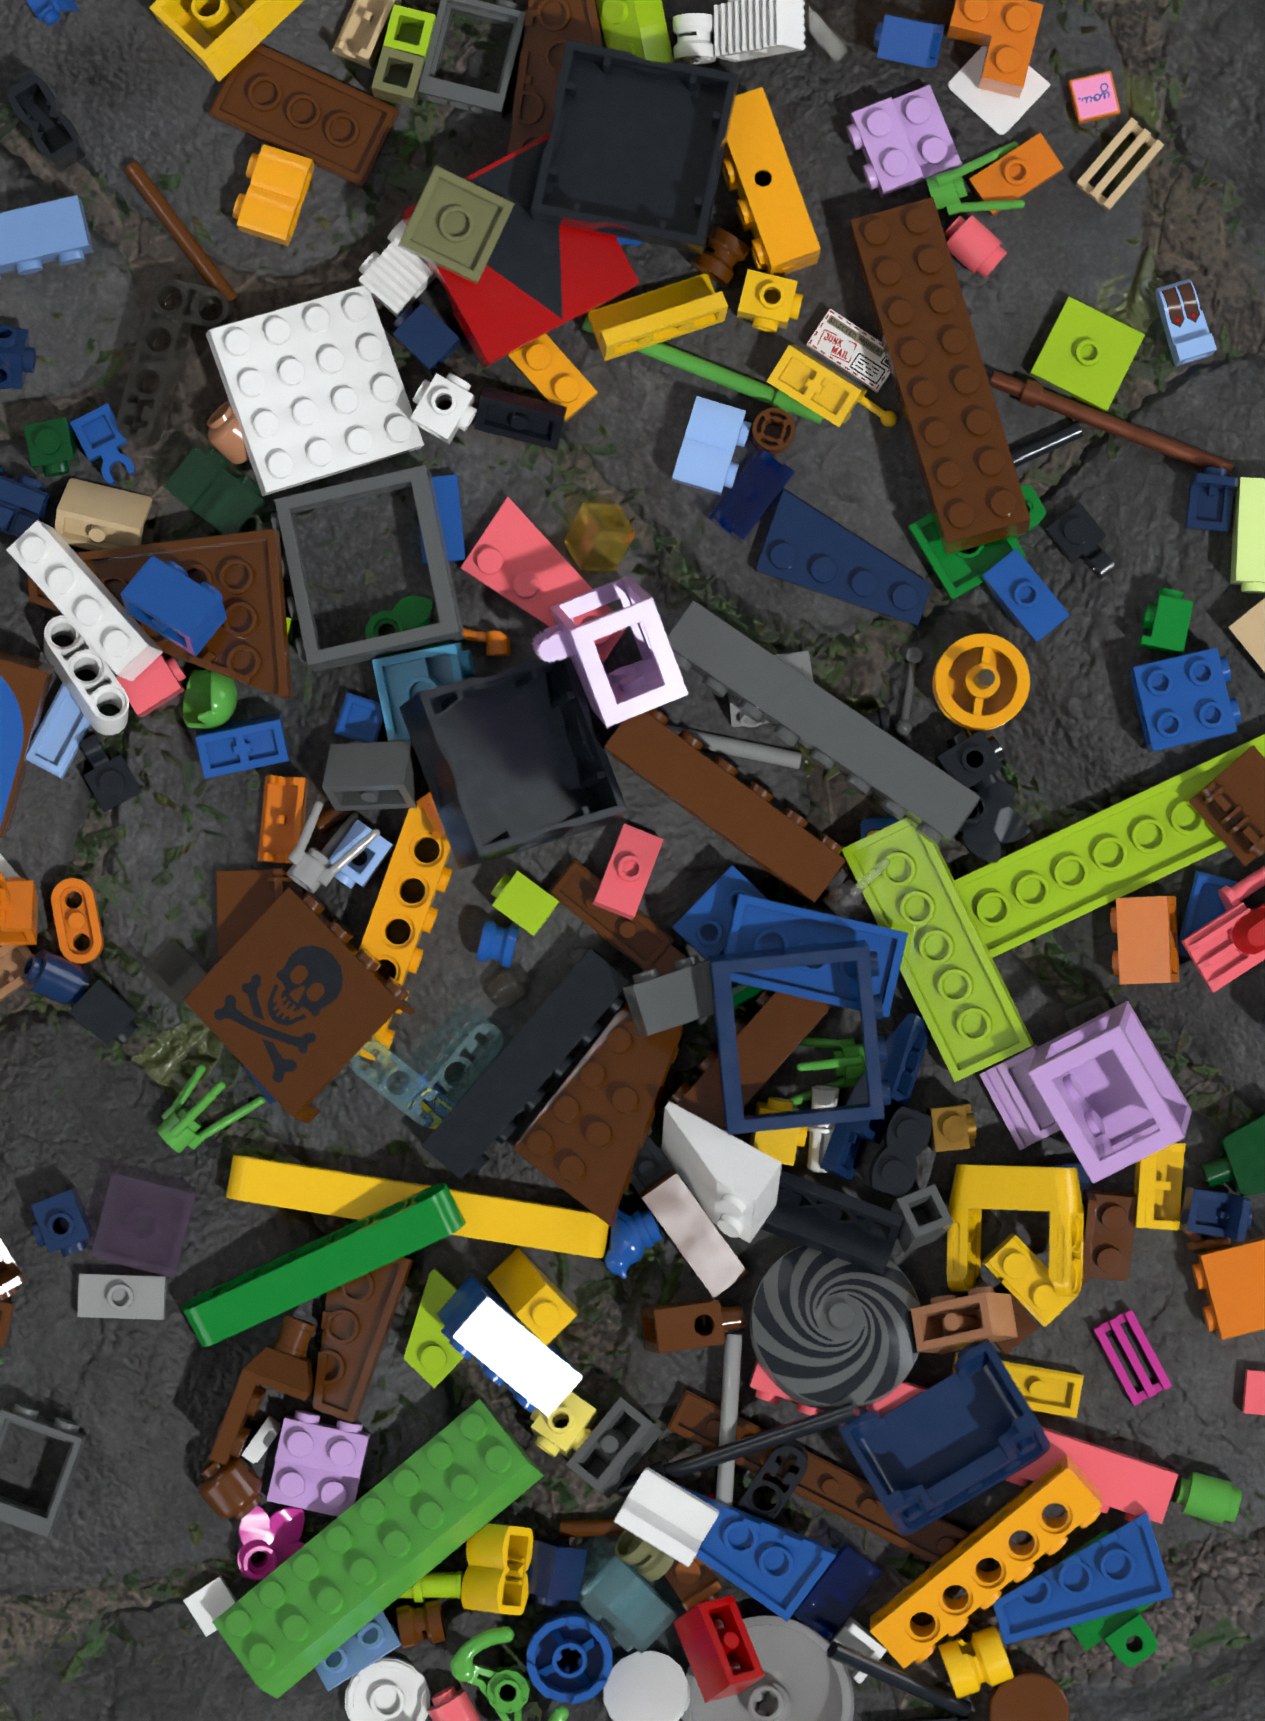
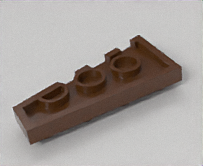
M404 1256L327 1292L325 1311L322 1314L321 1329H323L321 1351L318 1353L313 1409L350 1423H356L414 1262L413 1259Z

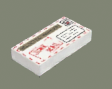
M829 309L806 346L878 393L890 375L882 342L832 309Z

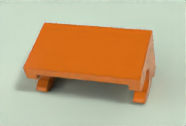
M277 775L265 776L258 850L259 862L292 864L287 858L295 849L305 825L309 781L307 778L281 777Z

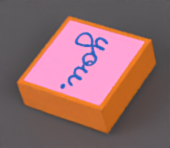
M1111 71L1069 80L1068 86L1077 124L1120 114L1121 111Z

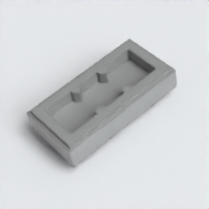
M80 1273L77 1317L164 1320L167 1276Z

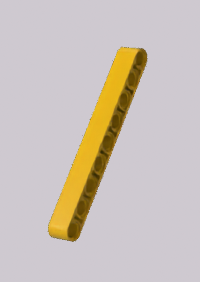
M233 1155L226 1198L360 1220L431 1186L250 1156ZM449 1189L466 1221L462 1228L451 1235L593 1258H605L610 1226L591 1211Z

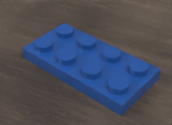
M738 894L724 954L865 940L869 945V951H877L879 976L872 977L873 994H881L883 1016L889 1017L908 933ZM855 961L730 973L732 982L860 1011Z

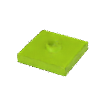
M1068 297L1029 375L1106 413L1145 334Z

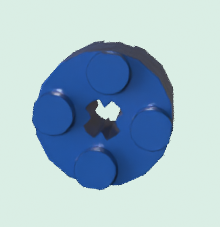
M561 1611L546 1617L535 1628L528 1643L526 1668L532 1684L544 1697L552 1698L558 1702L578 1704L593 1698L605 1687L612 1671L613 1645L607 1630L596 1618L582 1611ZM570 1648L571 1651L576 1649L580 1652L577 1657V1665L571 1666L569 1661L565 1664L559 1661L562 1658L563 1649Z

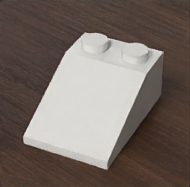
M669 1101L664 1109L661 1150L687 1184L689 1190L711 1221L724 1234L732 1238L740 1237L751 1243L777 1204L782 1163Z

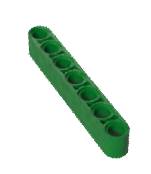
M439 1183L213 1287L186 1302L182 1306V1311L201 1346H211L458 1231L465 1225L466 1221L446 1183Z

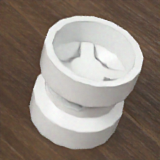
M687 13L674 16L673 32L677 35V44L673 48L674 62L693 65L716 61L714 57V44L711 42V34L714 32L713 15Z

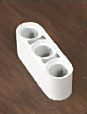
M64 615L53 617L44 629V653L51 665L55 666V672L91 726L98 733L114 735L121 732L128 722L129 698L106 662ZM66 635L71 637L74 642L69 646L62 647L56 645L52 640L57 636ZM85 669L93 671L97 677L91 681H82L75 674ZM105 704H113L120 709V712L113 716H106L98 708Z

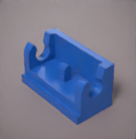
M281 712L227 723L216 729H198L195 740L204 779L289 761V748L284 735V723Z

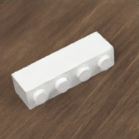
M37 520L6 549L117 676L133 681L163 653L159 646L136 620L127 614L126 609L53 527Z

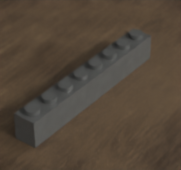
M694 600L668 635L667 639L678 669L685 673L690 668L704 677L701 683L720 697L728 693L740 702L737 708L746 716L757 722L762 717L776 726L773 733L791 746H795L799 742L811 750L809 758L828 771L834 766L847 775L844 781L851 788L862 795H866L870 791L883 800L880 806L886 812L899 820H902L904 816L910 818L919 825L916 831L930 842L938 845L940 840L949 845L978 804L979 795Z

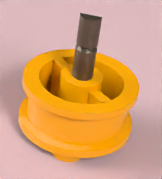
M992 634L969 635L953 643L938 660L932 679L933 695L940 711L955 725L972 731L995 729L1011 720L1026 702L1030 689L1029 669L1021 652L1004 638Z

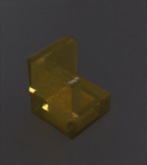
M583 503L564 539V544L580 570L615 571L636 532L619 504Z

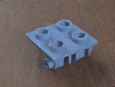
M383 1611L315 1667L327 1691L332 1690L401 1646L400 1634L396 1627L390 1624Z

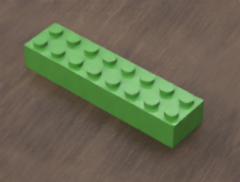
M479 1399L212 1623L258 1688L278 1699L539 1481L544 1474L497 1413Z

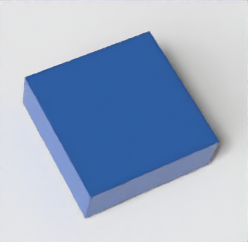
M347 692L334 734L364 743L377 742L384 722L381 703Z

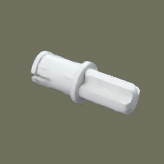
M824 1085L812 1086L811 1109L837 1106L840 1089ZM836 1124L808 1126L807 1131H810L807 1167L812 1172L827 1173V1171L820 1168Z

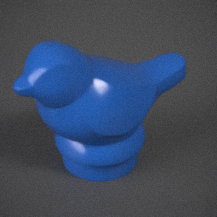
M619 1208L617 1209L618 1217L614 1228L611 1227L609 1249L604 1260L605 1267L610 1273L619 1275L623 1279L627 1278L628 1268L643 1257L645 1248H652L655 1246V1242L663 1240L657 1220L649 1208L642 1211L637 1209L632 1215Z

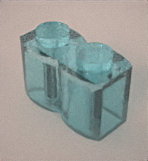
M615 1553L580 1588V1594L584 1597L580 1605L596 1621H599L602 1617L609 1621L615 1628L611 1635L628 1652L635 1647L642 1654L678 1617L677 1611L630 1565L618 1558Z

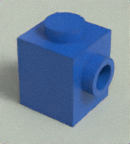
M885 15L884 22H879L874 37V45L878 47L877 58L925 68L937 67L945 25L900 15Z

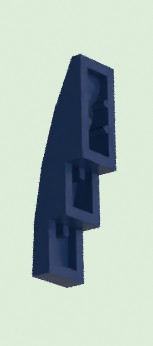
M908 1013L885 1041L887 1062L880 1063L881 1080L888 1079L891 1095V1105L884 1106L885 1118L836 1123L820 1165L821 1169L838 1178L852 1181L864 1140L880 1144L892 1103L908 1107L930 1036V1031L924 1019L918 1015ZM865 1072L856 1084L846 1105L868 1103Z

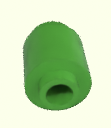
M1192 1471L1188 1479L1181 1477L1176 1491L1175 1503L1181 1504L1182 1514L1220 1524L1224 1520L1234 1522L1241 1503L1242 1489L1233 1487L1231 1481Z

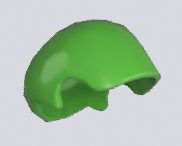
M207 669L192 671L185 689L183 701V719L186 726L211 730L224 725L232 716L237 704L238 692L234 679Z

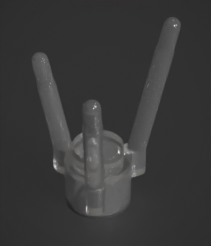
M884 858L858 883L855 884L849 878L843 884L844 879L851 870L846 860L836 876L826 886L829 892L822 900L838 917L851 919L854 916L859 920L870 910L867 901L861 903L865 899L862 891L890 865V860Z

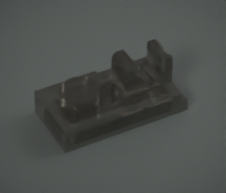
M804 0L805 5L803 9L805 14L803 17L805 22L803 25L806 30L803 34L809 31L815 38L811 45L826 62L833 59L836 63L844 64L856 51L811 0Z

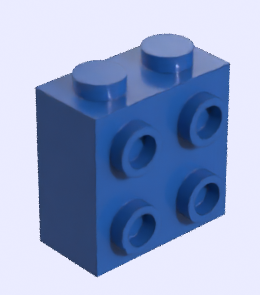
M1217 648L1135 666L1128 670L1148 753L1237 732L1235 724L1241 723L1240 709L1235 697L1229 699L1226 682L1231 681L1230 667L1226 656L1219 657Z

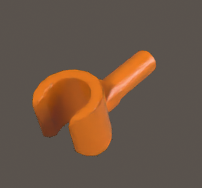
M463 628L466 640L478 643L486 642V656L510 655V638L507 634L500 631L479 632Z

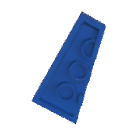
M682 1487L719 1511L717 1519L702 1541L695 1557L787 1622L836 1557L838 1550Z
M1148 1512L999 1598L993 1606L1005 1645L1173 1597Z

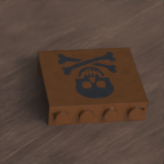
M288 887L192 989L183 1001L293 1118L309 1124L320 1112L311 1101L398 1009L409 1015H412L415 1010L405 1000L409 993L392 977L386 980L377 971L381 966L378 960L366 949L361 948L358 951L349 942L353 938L352 933L338 920L334 919L330 922L322 914L326 907L315 895L308 891L303 895Z

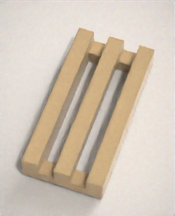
M1131 117L1075 185L1109 212L1163 148L1164 144L1160 140L1154 139L1148 130L1142 129L1138 122ZM1130 133L1135 135L1137 138L1095 188L1092 187L1088 182ZM1143 143L1150 148L1109 198L1104 197L1101 193Z

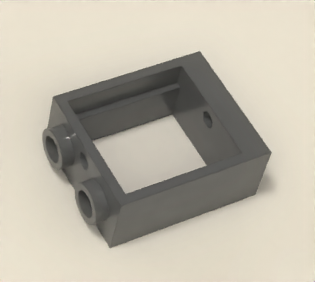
M441 0L418 88L419 99L503 120L525 32L526 12L520 11L521 6L507 0H496L495 4L479 0ZM452 14L512 29L496 93L436 78Z
M15 1402L13 1408L6 1406L0 1411V1455L12 1423L71 1444L47 1512L0 1496V1521L48 1538L54 1531L87 1434L78 1432L80 1425L73 1421L55 1417L53 1423L37 1417L39 1410Z

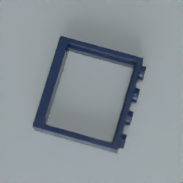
M865 940L709 956L724 1122L728 1135L885 1118L884 1106L891 1105L889 1081L888 1079L881 1080L880 1063L887 1062L885 1038L884 1036L877 1037L876 1020H883L881 994H873L872 977L879 976L877 951H869V945ZM855 961L868 1103L744 1116L730 973Z

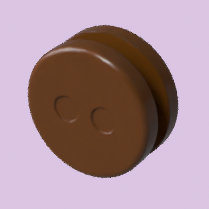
M1026 1668L1012 1671L1014 1678L995 1685L989 1694L987 1703L989 1721H1069V1704L1063 1690L1051 1676L1042 1671Z

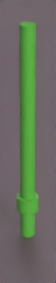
M587 314L582 330L594 334ZM658 343L637 350L639 353L772 405L771 408H780L787 413L790 412L817 424L822 422V416L779 389L666 344Z

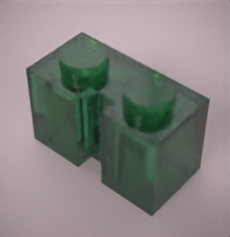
M195 446L163 487L222 535L243 533L266 505L264 500L259 497L261 493L259 485L245 474H242L239 479L233 477L225 470L229 462L209 447L204 453Z

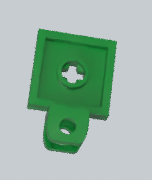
M1021 485L1031 519L1029 532L1044 518L1046 509L1032 486ZM932 512L908 526L910 533L951 601L985 582L981 576L1015 548L1024 558L1026 557L1016 540L1026 533L974 547L976 551L971 554L966 550L945 555Z
M1105 1529L1062 1561L1109 1535L1108 1531ZM1153 1603L1069 1626L1086 1651L1104 1639L1117 1658L1129 1667L1136 1666L1154 1653L1158 1647L1152 1630L1139 1614ZM1130 1636H1139L1141 1638L1142 1648L1138 1652H1130L1127 1649L1126 1641Z

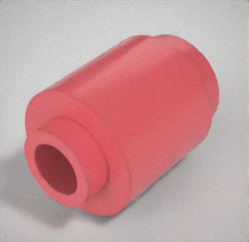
M973 215L967 220L959 216L944 233L948 239L947 245L950 253L972 274L978 272L983 278L987 277L1007 254L1000 246L1003 242Z
M450 1686L431 1697L433 1705L427 1712L432 1721H482L465 1689L456 1691L454 1686Z

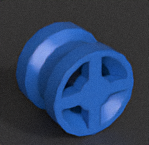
M485 919L476 961L485 963L491 959L499 961L502 967L510 968L519 926L511 924L505 928L497 926L494 920Z

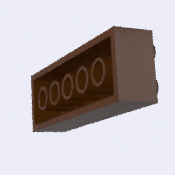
M655 708L626 719L621 723L604 746L605 752L810 904H813L846 861L839 855L843 850L840 845L823 833L818 839L804 829L808 822L787 807L782 813L769 804L773 798L770 793L753 781L749 787L734 778L738 772L736 768L719 756L714 761H711L700 752L703 748L701 742L684 730L679 735H676L666 727L669 719Z

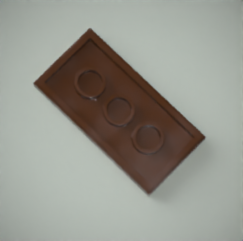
M258 44L226 75L208 115L275 148L313 160L315 167L364 189L400 111L387 103Z

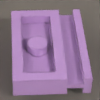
M1037 1044L979 1074L1019 1150L1061 1130L1028 1074L1038 1048Z

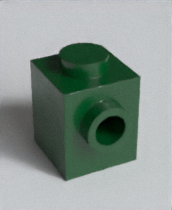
M66 417L23 425L31 467L37 473L44 472V477H54L69 473V467L80 465L73 428Z

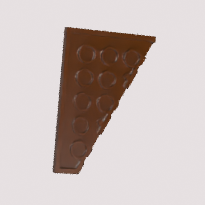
M267 529L76 553L124 608L121 592L152 555L164 563H167V561L175 562L186 571L188 578L196 583L206 582L212 585L223 597L222 602L227 619L196 657L140 621L136 620V622L159 646L163 653L283 699L293 698L278 530ZM27 574L29 601L61 613Z

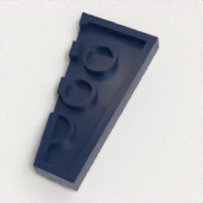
M783 489L755 572L918 626L932 584Z

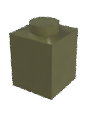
M383 46L371 87L374 98L415 109L419 98L418 88L425 65V58Z

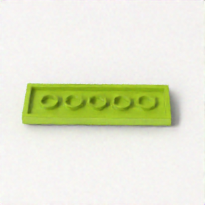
M906 817L843 848L842 852L878 926L908 933L900 971L954 1082H957L1031 1047L1034 1043L938 846L921 836L916 831L919 825Z

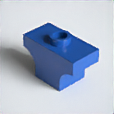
M1016 548L981 576L990 588L993 599L1017 628H1021L1034 643H1037L1070 616Z

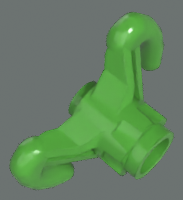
M507 1626L488 1629L469 1639L451 1659L450 1669L456 1680L477 1685L502 1721H511L509 1714L513 1712L514 1721H522V1707L528 1701L530 1693V1679L524 1676L522 1668L513 1665L511 1667L499 1666L493 1669L473 1663L474 1656L483 1649L492 1645L507 1643L513 1639L514 1632ZM478 1674L489 1677L488 1683L483 1677L478 1676ZM506 1684L512 1685L516 1689V1695L514 1697H511L508 1693L501 1695L499 1693L501 1687ZM565 1706L555 1707L548 1721H566L569 1716L568 1709Z

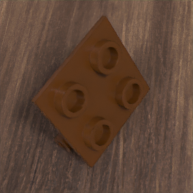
M1253 745L1188 801L1245 867L1265 852V757Z
M289 869L216 871L218 957H223L288 887L303 894V888L286 874Z

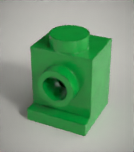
M1159 588L1154 604L1147 603L1143 616L1142 629H1147L1148 635L1139 637L1136 647L1173 655L1182 654L1194 602L1183 600L1185 593L1181 591Z

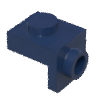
M1203 467L1202 473H1195L1191 476L1184 528L1227 534L1230 528L1234 489L1237 487L1238 478L1228 477V470L1215 467Z
M1187 1186L1179 1229L1187 1232L1226 1237L1234 1241L1243 1242L1246 1231L1250 1228L1252 1222L1251 1200L1233 1193Z

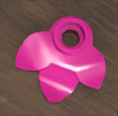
M257 1505L241 1519L238 1531L243 1544L237 1553V1564L240 1571L246 1577L252 1580H263L305 1545V1543L299 1541L304 1527L303 1509L285 1507L268 1516ZM257 1551H262L266 1554L265 1559L260 1563H253L251 1561L252 1554Z

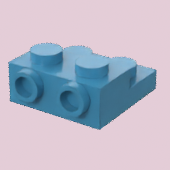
M461 642L372 660L388 741L393 739L411 740L399 707L415 694L464 680L468 676L475 674L471 651L469 649L463 650Z

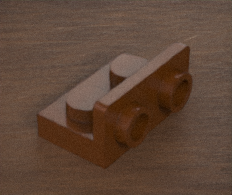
M1084 1189L1082 1202L1084 1209L1082 1283H1088L1089 1278L1128 1281L1137 1195L1136 1193Z

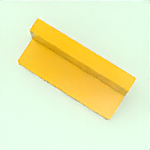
M701 274L590 311L588 320L604 361L724 322L728 305L723 292L715 293L709 276Z

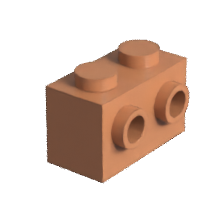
M992 1286L978 1287L968 1290V1296L956 1298V1295L939 1296L930 1299V1305L911 1309L917 1352L945 1354L961 1350L974 1342L982 1343L989 1339L991 1343L1018 1337L1011 1294L994 1293Z

